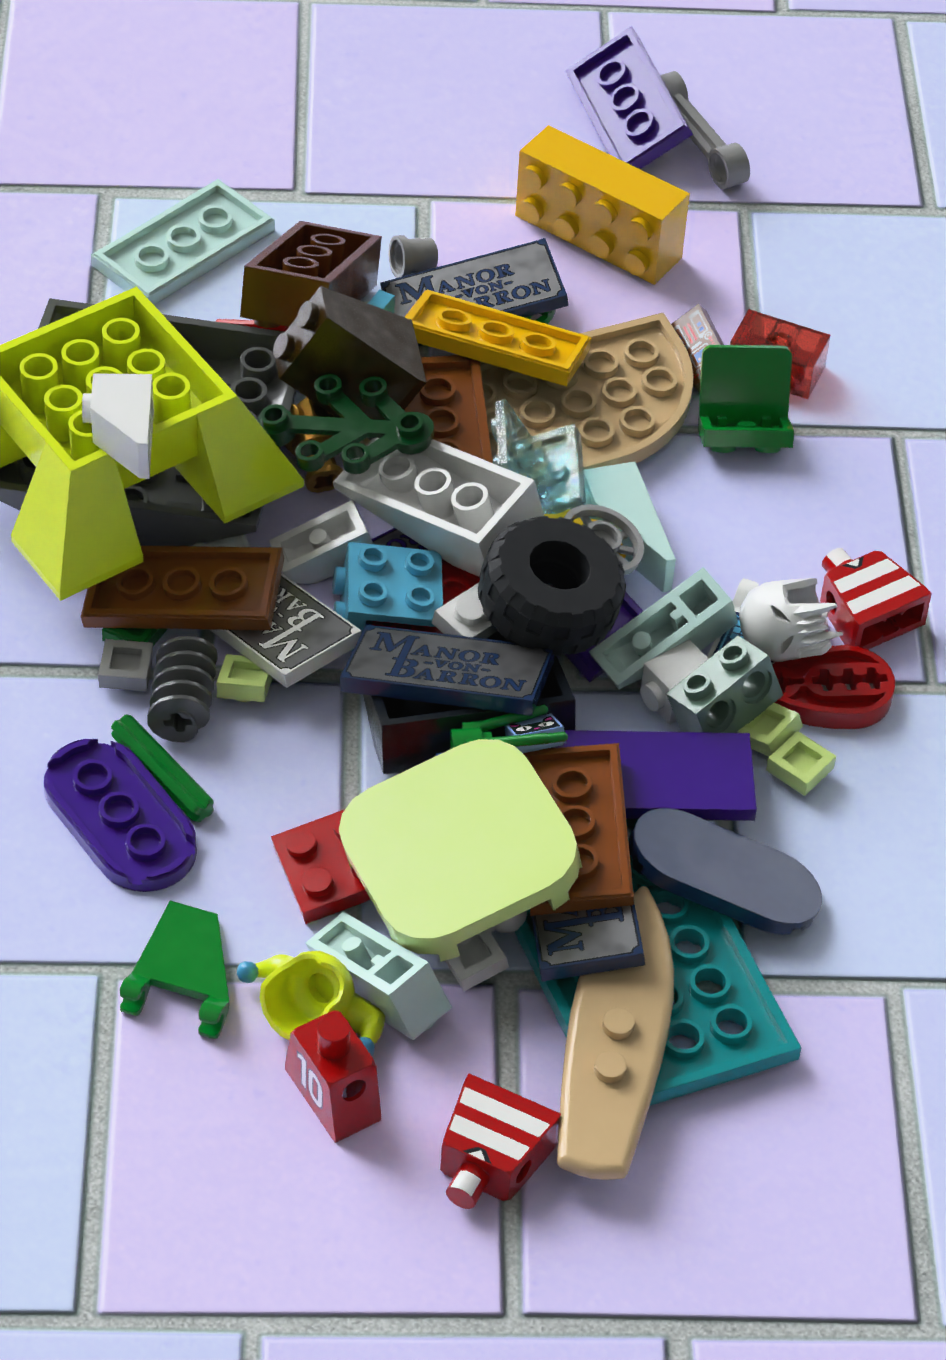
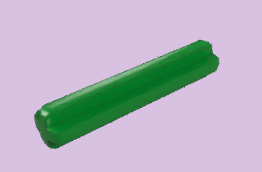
M125 714L119 720H115L112 723V737L117 743L126 746L138 757L172 800L192 821L201 822L205 817H209L213 813V799L133 716Z

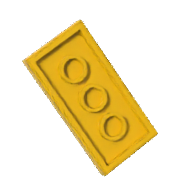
M425 290L405 316V318L412 320L417 343L563 386L569 384L588 354L592 339L580 333L431 290Z

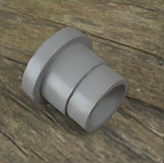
M395 235L391 238L388 256L391 271L396 278L437 267L438 249L434 239H408L405 235Z

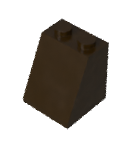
M322 286L319 287L309 301L302 304L295 320L285 332L279 334L273 347L279 379L337 418L341 417L329 405L321 404L317 400L314 383L322 375L333 374L338 376L342 381L344 394L370 419L374 420L386 419L375 407H367L362 403L359 385L364 379L373 376L383 378L387 384L388 395L403 410L406 409L427 383L411 319Z

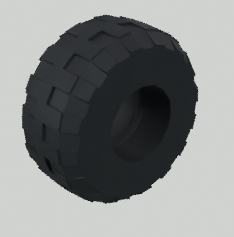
M535 517L521 522L518 521L508 526L506 530L501 534L499 533L494 539L481 568L478 598L488 621L509 642L512 641L521 647L532 649L544 648L554 650V656L574 655L585 652L586 649L594 645H598L613 627L625 596V571L611 546L604 538L597 536L591 528L584 524H576L571 522V519L562 517Z

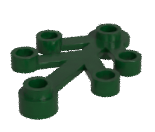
M333 374L320 376L315 381L314 387L317 400L321 404L329 405L341 418L292 415L284 406L273 404L265 407L257 419L278 447L291 442L296 434L332 435L331 438L322 443L315 440H307L297 446L295 452L298 466L307 472L321 469L326 461L341 453L344 470L350 474H362L370 468L371 464L395 450L408 455L419 454L425 451L430 446L435 433L433 421L429 416L420 412H405L388 395L386 381L376 376L368 377L360 383L361 401L367 407H375L386 420L370 419L344 394L341 379ZM366 438H379L368 446L359 443Z

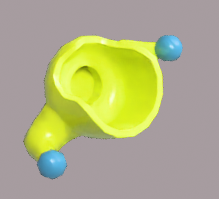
M307 951L295 957L278 954L255 964L244 961L238 965L237 976L243 983H252L257 977L266 978L260 988L262 1011L270 1026L281 1037L289 1040L290 1033L295 1028L333 1010H337L348 1020L354 1032L360 1036L359 1039L371 1056L374 1055L375 1044L384 1031L385 1015L371 1002L355 993L350 972L335 956L322 951Z

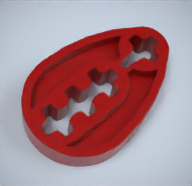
M852 645L832 646L823 655L772 664L783 696L774 703L799 713L802 724L829 729H861L878 723L887 715L891 707L895 689L894 674L884 659L868 649ZM869 683H872L875 689H871ZM845 684H849L851 690H848ZM822 685H826L828 691L823 690Z

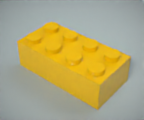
M549 125L519 151L515 216L653 285L682 259L690 193Z

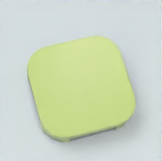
M478 739L461 744L368 788L352 799L342 813L339 833L350 868L354 869L385 923L391 940L417 954L439 955L440 962L460 956L457 944L545 901H548L552 909L556 910L570 900L568 891L578 878L579 868H582L572 828L531 763L515 746L500 740Z

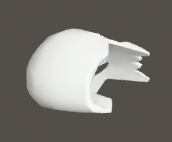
M817 578L764 582L749 591L740 607L741 631L746 641L768 654L770 660L774 662L823 655L832 647L830 639L843 635L842 632L825 631L829 625L823 624L827 617L822 616V614L836 608L837 604L819 603L816 593Z

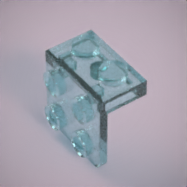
M507 400L496 401V417L491 419V429L497 442L498 454L493 456V464L535 480L544 514H558L567 509L586 505L581 433L575 424L531 436Z

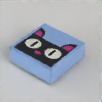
M552 713L504 726L506 736L564 732V726ZM566 741L518 746L516 748L522 753L561 746Z

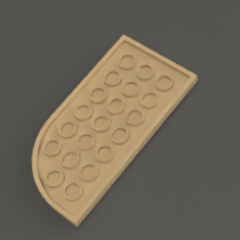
M664 312L580 333L592 338L588 354L567 386L480 361L493 464L535 480L537 491L540 492L581 481L582 473L585 469L634 461L639 463L668 444L683 425L689 412L693 391V369L686 347ZM366 438L359 443L367 445L371 440Z

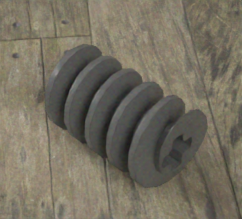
M179 636L163 642L157 651L147 725L160 738L172 742L185 743L193 739L197 735L198 729L206 726L209 722V708L212 705L211 693L214 690L213 679L216 675L215 664L218 660L217 649L212 643L195 636Z

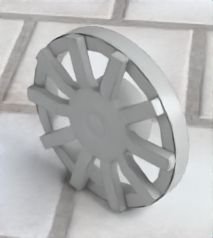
M592 504L577 506L564 516L566 519H571V522L576 518H581L585 526L594 530V533L600 538H604L614 550L619 561H621L625 571L624 576L632 573L637 568L644 555V543L637 528L626 517L610 508ZM589 516L600 517L603 521L597 520L592 522ZM610 522L614 523L616 526H618V527H619L620 529H622L623 531L620 532V531H619L614 525H612ZM629 538L633 547L621 545L622 540ZM619 553L631 555L633 560L629 562L620 556Z

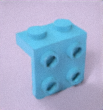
M348 542L343 567L335 566L332 594L340 595V601H335L333 610L359 628L361 633L364 630L366 620L436 627L432 624L434 612L443 606L442 557L433 550Z

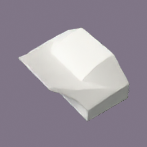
M353 500L269 540L271 547H282L285 558L282 573L296 584H317L333 576L335 566L343 567L348 542L373 543Z

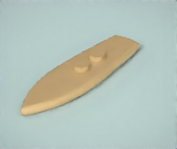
M645 886L640 887L633 893L645 965L579 976L570 1011L559 1112L561 1117L558 1128L557 1164L563 1170L590 1179L614 1180L623 1179L627 1176L652 1100L670 1028L674 1000V965L670 939L662 914L650 890Z

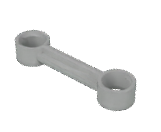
M671 71L661 74L694 134L689 138L708 159L709 172L714 183L720 189H726L747 182L750 178V163L743 147L736 142L726 144L688 100L686 84L678 72Z

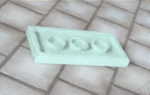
M217 179L91 254L92 267L124 291L138 287L155 305L274 232L275 219Z

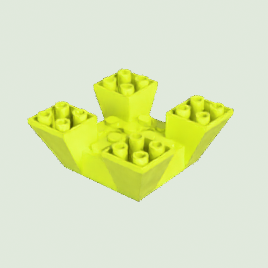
M134 287L0 345V468L26 456L36 466L11 533V542L60 601L144 562L124 489L145 480V478H138L93 443L92 423H83L82 397L83 393H92L93 373L152 374L154 418L150 477L175 466L224 523H228L304 487L302 476L240 398L138 287Z

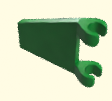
M170 900L132 973L124 979L120 986V997L123 998L120 1004V1011L134 1016L140 1015L150 987L162 988L203 1000L204 1002L198 1012L199 1020L202 1021L198 1027V1034L217 1039L220 1036L229 1011V994L218 914Z

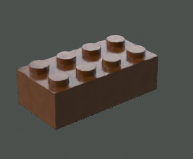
M299 221L244 266L240 317L252 319L257 326L264 328H277L280 325L289 327L297 317L302 304L309 301L320 286L361 301L377 286L382 236Z

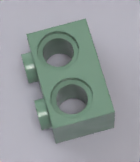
M737 635L670 689L666 695L681 732L738 733L737 731L746 724H749L770 705L781 698L783 693L769 655Z

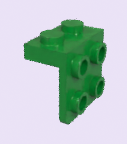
M708 345L703 349L698 432L703 447H709L710 450L719 453L734 452L736 447H754V450L761 453H777L781 451V448H793L794 429L788 418L792 353L788 347L773 345Z

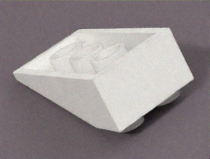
M373 438L366 446L375 442L379 438ZM433 439L430 446L419 454L408 455L395 450L371 464L366 472L350 474L343 470L333 481L334 488L428 550L436 551L441 555L442 559L451 565L478 577L480 576L488 550L499 533L501 534L508 526L518 521L521 522L530 518L544 516L535 480Z

